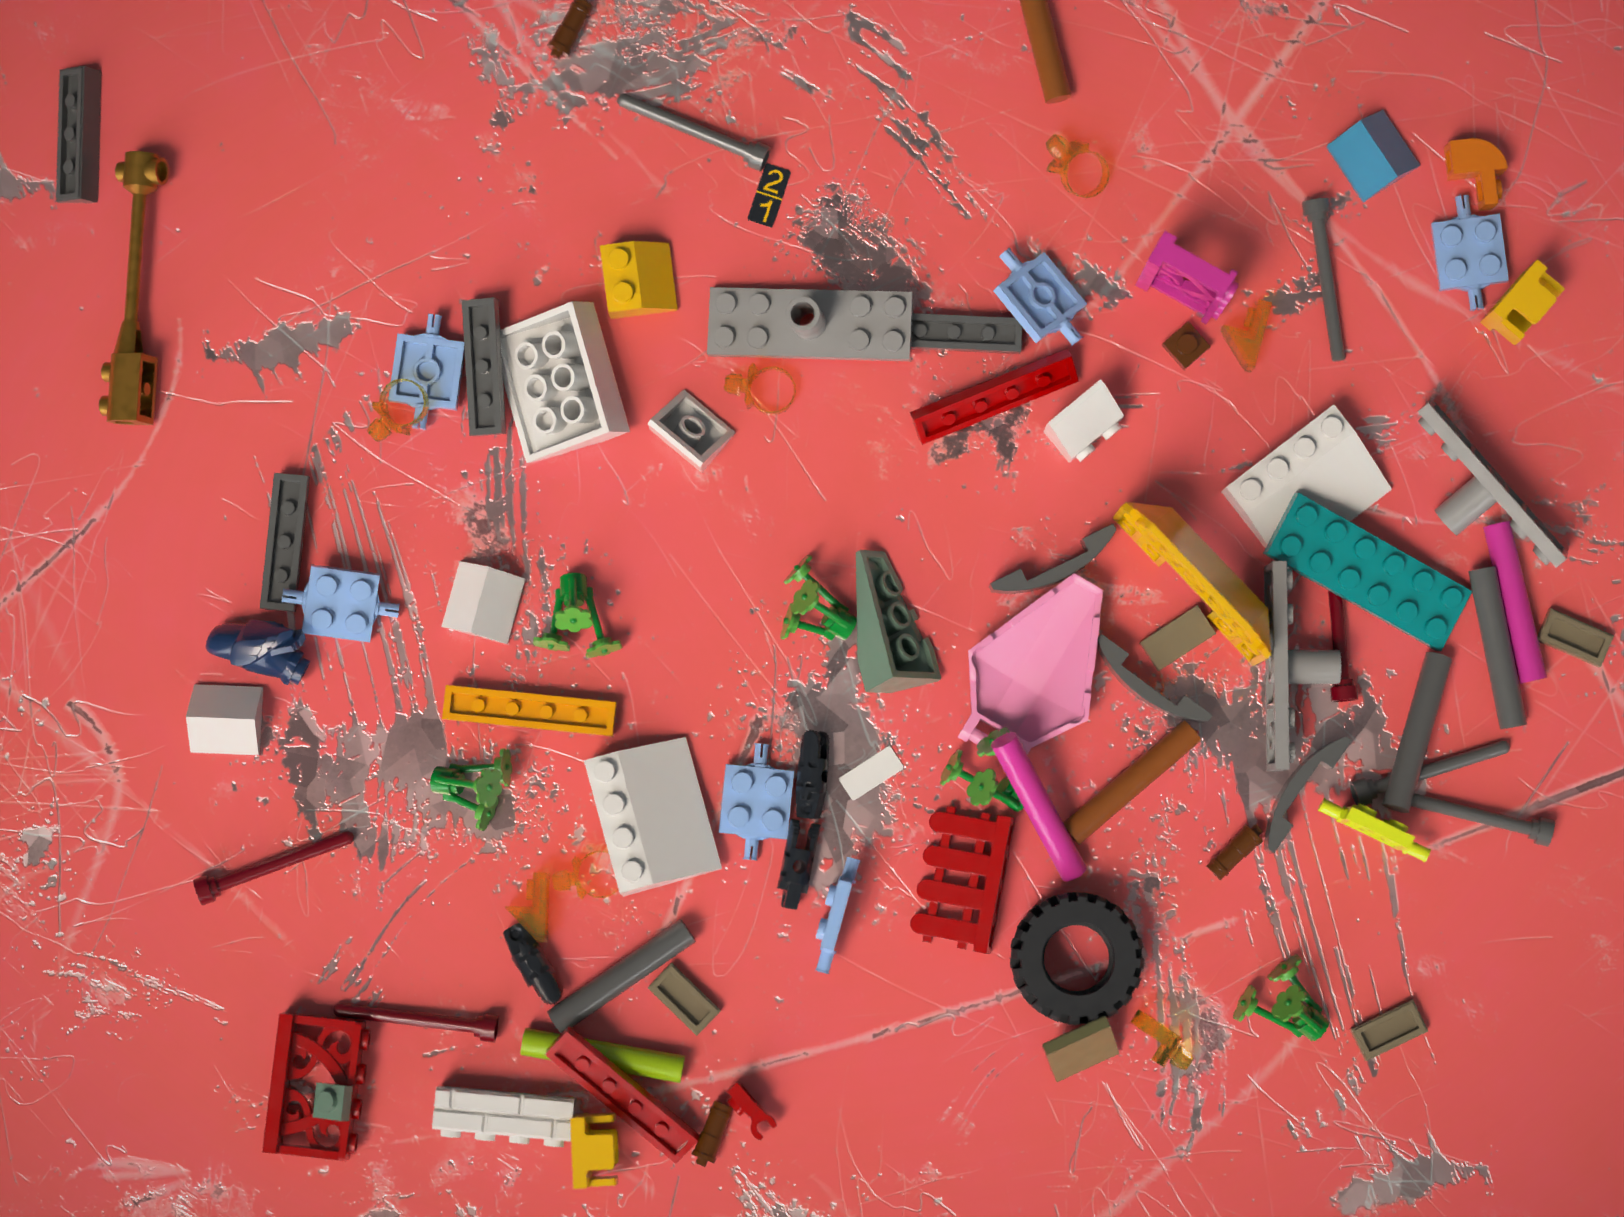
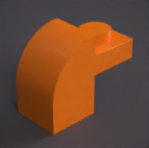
M1470 138L1449 141L1444 147L1447 180L1474 178L1478 211L1492 210L1499 203L1498 200L1502 199V184L1500 179H1496L1495 176L1502 175L1508 169L1504 155L1495 145L1486 140Z

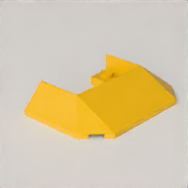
M1125 502L1112 517L1113 520L1158 567L1166 561L1213 610L1206 617L1252 666L1271 656L1268 608L1172 507Z

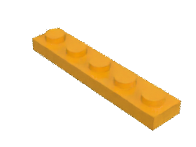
M446 685L442 719L613 737L617 702Z

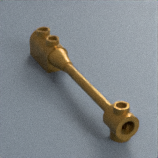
M129 151L125 153V162H118L115 167L117 180L123 182V188L133 194L125 313L114 353L111 354V362H105L101 368L102 379L104 382H109L108 396L100 398L99 411L101 415L107 416V422L153 425L158 358L143 354L138 311L146 196L157 191V185H164L167 182L169 168L167 161L162 157L159 158L157 154Z

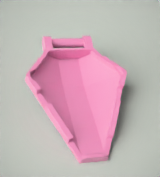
M1073 573L968 651L971 715L958 738L965 742L970 740L978 744L983 738L988 737L987 734L975 728L979 720H982L998 731L1002 728H1008L1010 732H1015L1026 754H1028L1032 747L1088 720L1103 595L1101 588Z

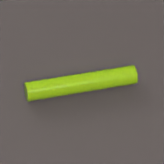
M525 1028L520 1055L550 1060L545 1056L546 1049L561 1034ZM584 1038L626 1074L681 1083L685 1061L684 1055Z

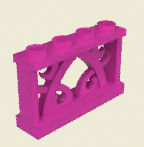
M1164 231L1135 286L1146 292L1149 287L1158 290L1202 315L1201 322L1207 324L1211 317L1217 320L1239 286L1238 283L1233 281L1238 272L1232 269L1228 274L1174 244L1177 237Z

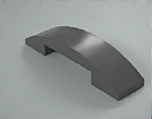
M1112 524L1083 538L1080 543L1085 553L1028 581L1022 570L1019 569L990 583L989 589L991 593L1018 594L1040 590L1059 583L1089 564L1110 541L1116 528Z
M1103 634L1098 636L1097 648L1103 661L1116 679L1138 699L1162 713L1182 720L1207 722L1213 716L1211 713L1186 695L1182 696L1175 705L1122 666L1129 653Z
M1347 736L1339 738L1318 749L1304 760L1285 782L1268 818L1264 838V850L1269 854L1275 853L1293 827V824L1284 819L1283 815L1319 764L1326 769H1333L1352 740Z

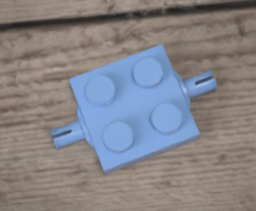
M1460 195L1455 197L1457 217L1448 221L1431 223L1439 291L1454 289L1468 291L1469 310H1482L1484 306L1481 289L1489 285L1508 283L1509 281L1500 214L1486 216L1471 215L1469 195H1463V204L1462 196Z
M1011 248L1005 250L999 258L1007 265L1011 273L993 292L1035 343H1038L1048 334L1060 330L1071 346L1076 344L1083 336L1080 335L1070 321L1075 314L1087 305L1084 299L1045 252L1034 260L1021 263Z
M428 314L426 333L418 335L397 333L388 401L408 404L415 408L412 426L414 429H427L428 410L440 408L457 411L465 357L464 342L447 340L439 335L442 316L437 314L435 316L434 314Z
M311 564L309 581L304 591L283 588L281 603L302 605L304 614L302 631L304 634L370 642L372 626L377 615L398 618L400 604L379 602V573Z
M761 743L754 744L753 763L744 766L725 764L718 833L736 834L745 839L743 859L750 860L752 846L751 860L758 861L759 840L767 838L787 839L794 771L779 770L767 765L769 744L762 745V755L760 757Z
M846 857L842 876L839 877L837 886L830 884L825 905L831 906L828 919L821 918L816 938L822 940L815 970L826 974L830 973L834 954L837 953L834 950L852 883L856 884L855 878L859 862L861 861L851 857Z

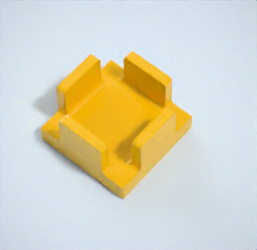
M1537 259L1522 272L1480 323L1490 331L1495 329L1509 342L1516 345L1524 338V333L1529 327L1540 321L1565 288L1545 272L1548 268Z
M575 1113L570 1118L573 1189L615 1186L619 1183L618 1175L592 1176V1170H611L619 1162L618 1131L616 1129L592 1130L590 1128V1123L614 1122L616 1120L615 1113Z

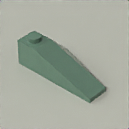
M859 550L856 552L857 658L865 692L893 693L941 680L934 648L928 637L922 638L914 622L919 618L914 609L908 610L901 596L903 587L886 553L882 551Z

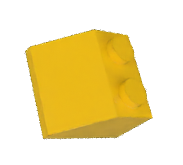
M630 241L600 245L607 307L611 319L678 310L669 243Z

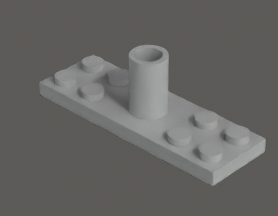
M710 287L707 355L712 357L911 361L913 292ZM805 315H814L811 323L804 326L799 325L800 320Z
M1433 399L1426 403L1418 411L1422 416L1418 422L1431 436L1437 433L1444 441L1441 446L1444 452L1454 462L1459 458L1474 475L1473 478L1435 509L1436 514L1455 535H1459L1498 502L1512 518L1510 526L1522 539L1528 536L1535 544L1533 552L1545 565L1551 562L1557 568L1567 559V550Z
M1272 561L1264 567V605L1268 608L1271 656L1265 660L1267 772L1289 770L1290 763L1295 762V743L1289 742V729L1294 728L1295 711L1294 707H1289L1288 684H1339L1341 679V655L1339 650H1288V624H1293V605L1287 604V592L1292 590L1293 573L1292 569H1287V561Z

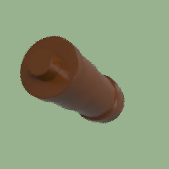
M574 0L570 4V8L561 25L558 26L553 38L549 41L547 46L552 50L550 55L555 59L560 60L561 56L569 57L571 49L579 37L578 34L587 18H589L593 8L586 0Z
M1245 824L1229 841L1230 843L1215 858L1213 857L1206 867L1219 880H1222L1244 857L1246 858L1263 842L1259 837L1263 831L1256 824L1252 828Z
M714 1100L713 1105L710 1107V1113L703 1131L700 1133L699 1141L692 1151V1155L697 1157L695 1163L706 1167L708 1161L715 1163L724 1131L733 1111L731 1106Z

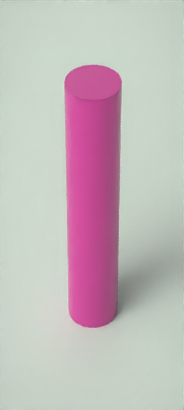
M1510 521L1485 526L1483 530L1492 567L1496 566L1520 684L1547 678Z
M1015 732L999 736L992 742L991 747L1063 881L1078 878L1086 871L1087 867Z

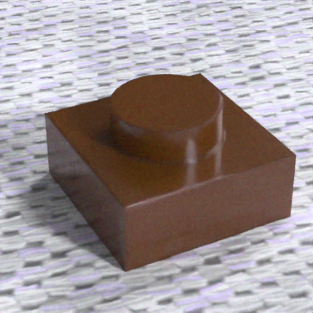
M1189 321L1162 344V347L1183 370L1187 369L1211 347Z

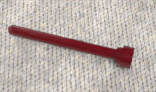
M1328 590L1333 650H1339L1341 655L1340 683L1333 684V687L1330 688L1331 702L1358 700V689L1354 685L1353 679L1349 677L1343 599Z
M344 831L217 879L215 876L208 878L207 875L194 879L193 884L197 897L202 906L214 902L216 897L221 895V891L349 845L354 841V834L350 831Z
M344 1003L336 1004L333 1009L334 1014L338 1017L474 1033V1037H480V1041L495 1043L498 1034L499 1016L484 1014L483 1017L477 1016L475 1020Z

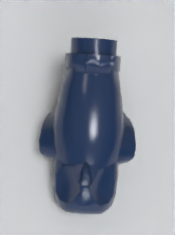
M251 619L246 624L226 623L218 625L210 632L205 645L206 650L210 654L230 660L232 665L257 674L280 678L286 685L290 682L299 685L310 664L309 660L303 658L304 653L297 650L306 640L302 629L293 630L284 627V624L274 621Z

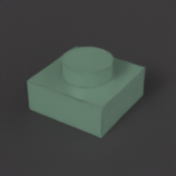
M316 1082L313 1117L349 1121L353 1086Z

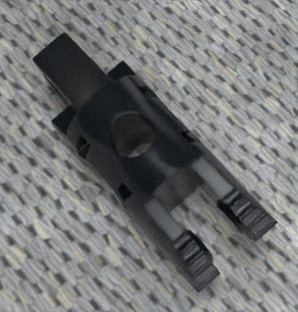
M806 730L804 735H802L796 780L797 817L821 818L827 790L830 747L829 735L823 731Z
M791 819L777 888L783 889L781 907L797 910L801 893L807 894L820 824L812 823L810 825L806 848L801 849L796 848L800 832V821ZM800 860L801 868L798 871H794V862Z
M521 922L511 926L502 934L512 956L511 958L522 973L524 981L528 987L533 986L543 1003L547 1005L557 1003L562 992H560V988H558V984L552 975L555 970L546 959L541 946Z

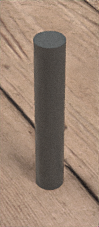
M1496 566L1468 571L1500 729L1527 725Z
M1426 652L1382 803L1384 807L1402 813H1409L1452 664V659L1446 655L1435 652Z
M681 919L548 1010L547 1013L562 1034L568 1026L574 1027L691 946L696 940Z

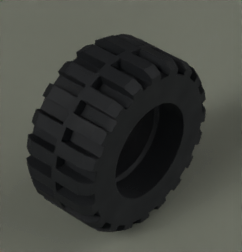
M1069 892L1045 899L1030 909L1029 913L1020 921L1011 942L1010 968L1012 969L1016 987L1023 995V998L1039 1013L1054 1021L1069 1025L1087 1024L1102 1016L1110 1018L1117 1013L1119 1008L1131 1000L1132 993L1135 988H1138L1141 981V969H1144V958H1142L1143 944L1136 932L1135 924L1119 906L1098 895ZM1072 925L1086 926L1097 932L1103 938L1109 953V964L1103 978L1093 987L1082 991H1071L1058 986L1048 975L1044 964V952L1050 938L1060 929Z

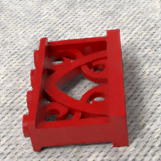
M288 1012L279 1013L262 1153L285 1154L343 1162L350 1159V1154L356 1153L358 1134L353 1133L354 1120L360 1119L362 1111V1099L357 1098L359 1085H364L367 1069L366 1064H361L363 1050L369 1049L371 1030L366 1029V1021ZM297 1024L325 1027L317 1042L296 1032ZM340 1030L349 1036L351 1045L347 1053L342 1054L338 1051L337 1046L340 1041L331 1044L328 1051L323 1047L326 1038L334 1031ZM308 1052L312 1054L305 1068L299 1069L295 1066L294 1058L296 1055L303 1056L305 1061ZM319 1060L331 1074L336 1084L353 1086L349 1121L314 1118L306 1097L299 1091L289 1088L290 1080L309 1074ZM350 1061L349 1074L347 1077L340 1064H345ZM291 1101H298L301 1104L304 1118L300 1119V1110L296 1114H291L288 1111V1105ZM319 1124L321 1133L326 1137H329L327 1133L328 1127L330 1125L337 1126L340 1132L339 1140L331 1147L321 1145L315 1138L313 1126ZM306 1130L310 1146L284 1144L283 1135Z

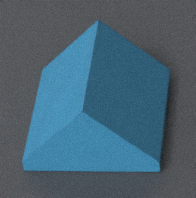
M1384 110L1361 119L1326 146L1363 203L1420 167V164Z

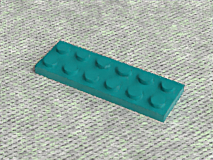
M1294 493L1263 554L1276 561H1287L1288 568L1435 651H1442L1472 593L1468 588L1300 493Z

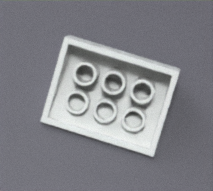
M571 301L500 330L503 383L526 463H532L601 443L630 432L593 302Z
M1333 404L1221 492L1266 548L1294 493H1300L1344 519L1351 521L1392 490L1355 430Z
M686 737L620 750L584 760L619 893L623 897L722 869Z

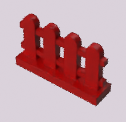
M947 806L946 813L935 812L929 819L931 829L942 833L940 847L928 846L923 852L924 862L929 866L936 867L934 880L925 879L918 883L916 888L918 896L923 900L930 901L928 913L915 914L911 918L910 926L915 933L923 935L922 942L932 943L933 937L958 941L957 948L966 950L967 943L974 944L973 952L991 954L1015 819L998 815L997 822L990 821L991 814L982 813L981 819L956 815L957 808ZM952 835L976 839L975 852L950 849ZM986 841L993 843L990 856L984 855ZM945 870L970 873L968 887L944 883ZM980 875L986 876L984 890L978 889ZM939 903L964 907L962 921L937 916ZM974 909L980 910L978 924L971 923Z

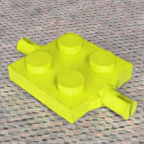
M1323 798L1318 808L1319 812L1336 819L1337 822L1396 850H1402L1403 854L1407 853L1423 862H1426L1430 855V848L1428 849L1414 842L1415 837L1407 833L1408 826L1393 819L1381 821L1375 818L1378 812L1367 806L1353 804L1352 807H1341Z

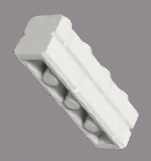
M438 1086L435 1091L432 1129L441 1130L440 1136L461 1138V1132L475 1133L474 1139L495 1141L496 1135L509 1136L510 1143L530 1144V1138L544 1139V1146L564 1147L565 1141L571 1142L570 1118L575 1114L577 1100L572 1097Z

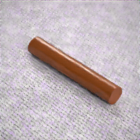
M1019 0L1045 103L1052 104L1067 100L1072 95L1048 1Z
M1185 720L1180 722L1063 822L1069 835L1080 845L1201 742L1200 736Z

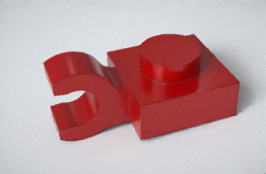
M739 1080L727 1090L731 1096L727 1099L730 1106L739 1116L745 1112L751 1118L750 1130L756 1139H763V1135L757 1129V1125L761 1121L768 1122L773 1129L777 1126L775 1119L764 1112Z

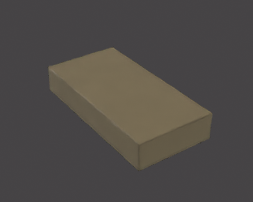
M1197 605L1141 641L1140 645L1157 671H1160L1215 635L1216 632Z
M1552 608L1548 609L1537 635L1540 643L1598 668L1602 666L1614 637L1612 634Z
M673 963L648 987L696 1036L721 1011Z
M1409 1000L1349 1029L1365 1061L1428 1032L1413 1000Z

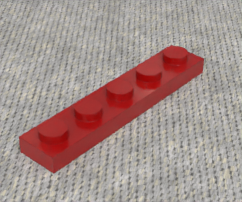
M1065 349L910 412L918 438L921 444L924 445L1077 383L1079 379L1072 355L1068 349Z
M570 1026L546 1049V1057L675 1164L699 1141L700 1135Z

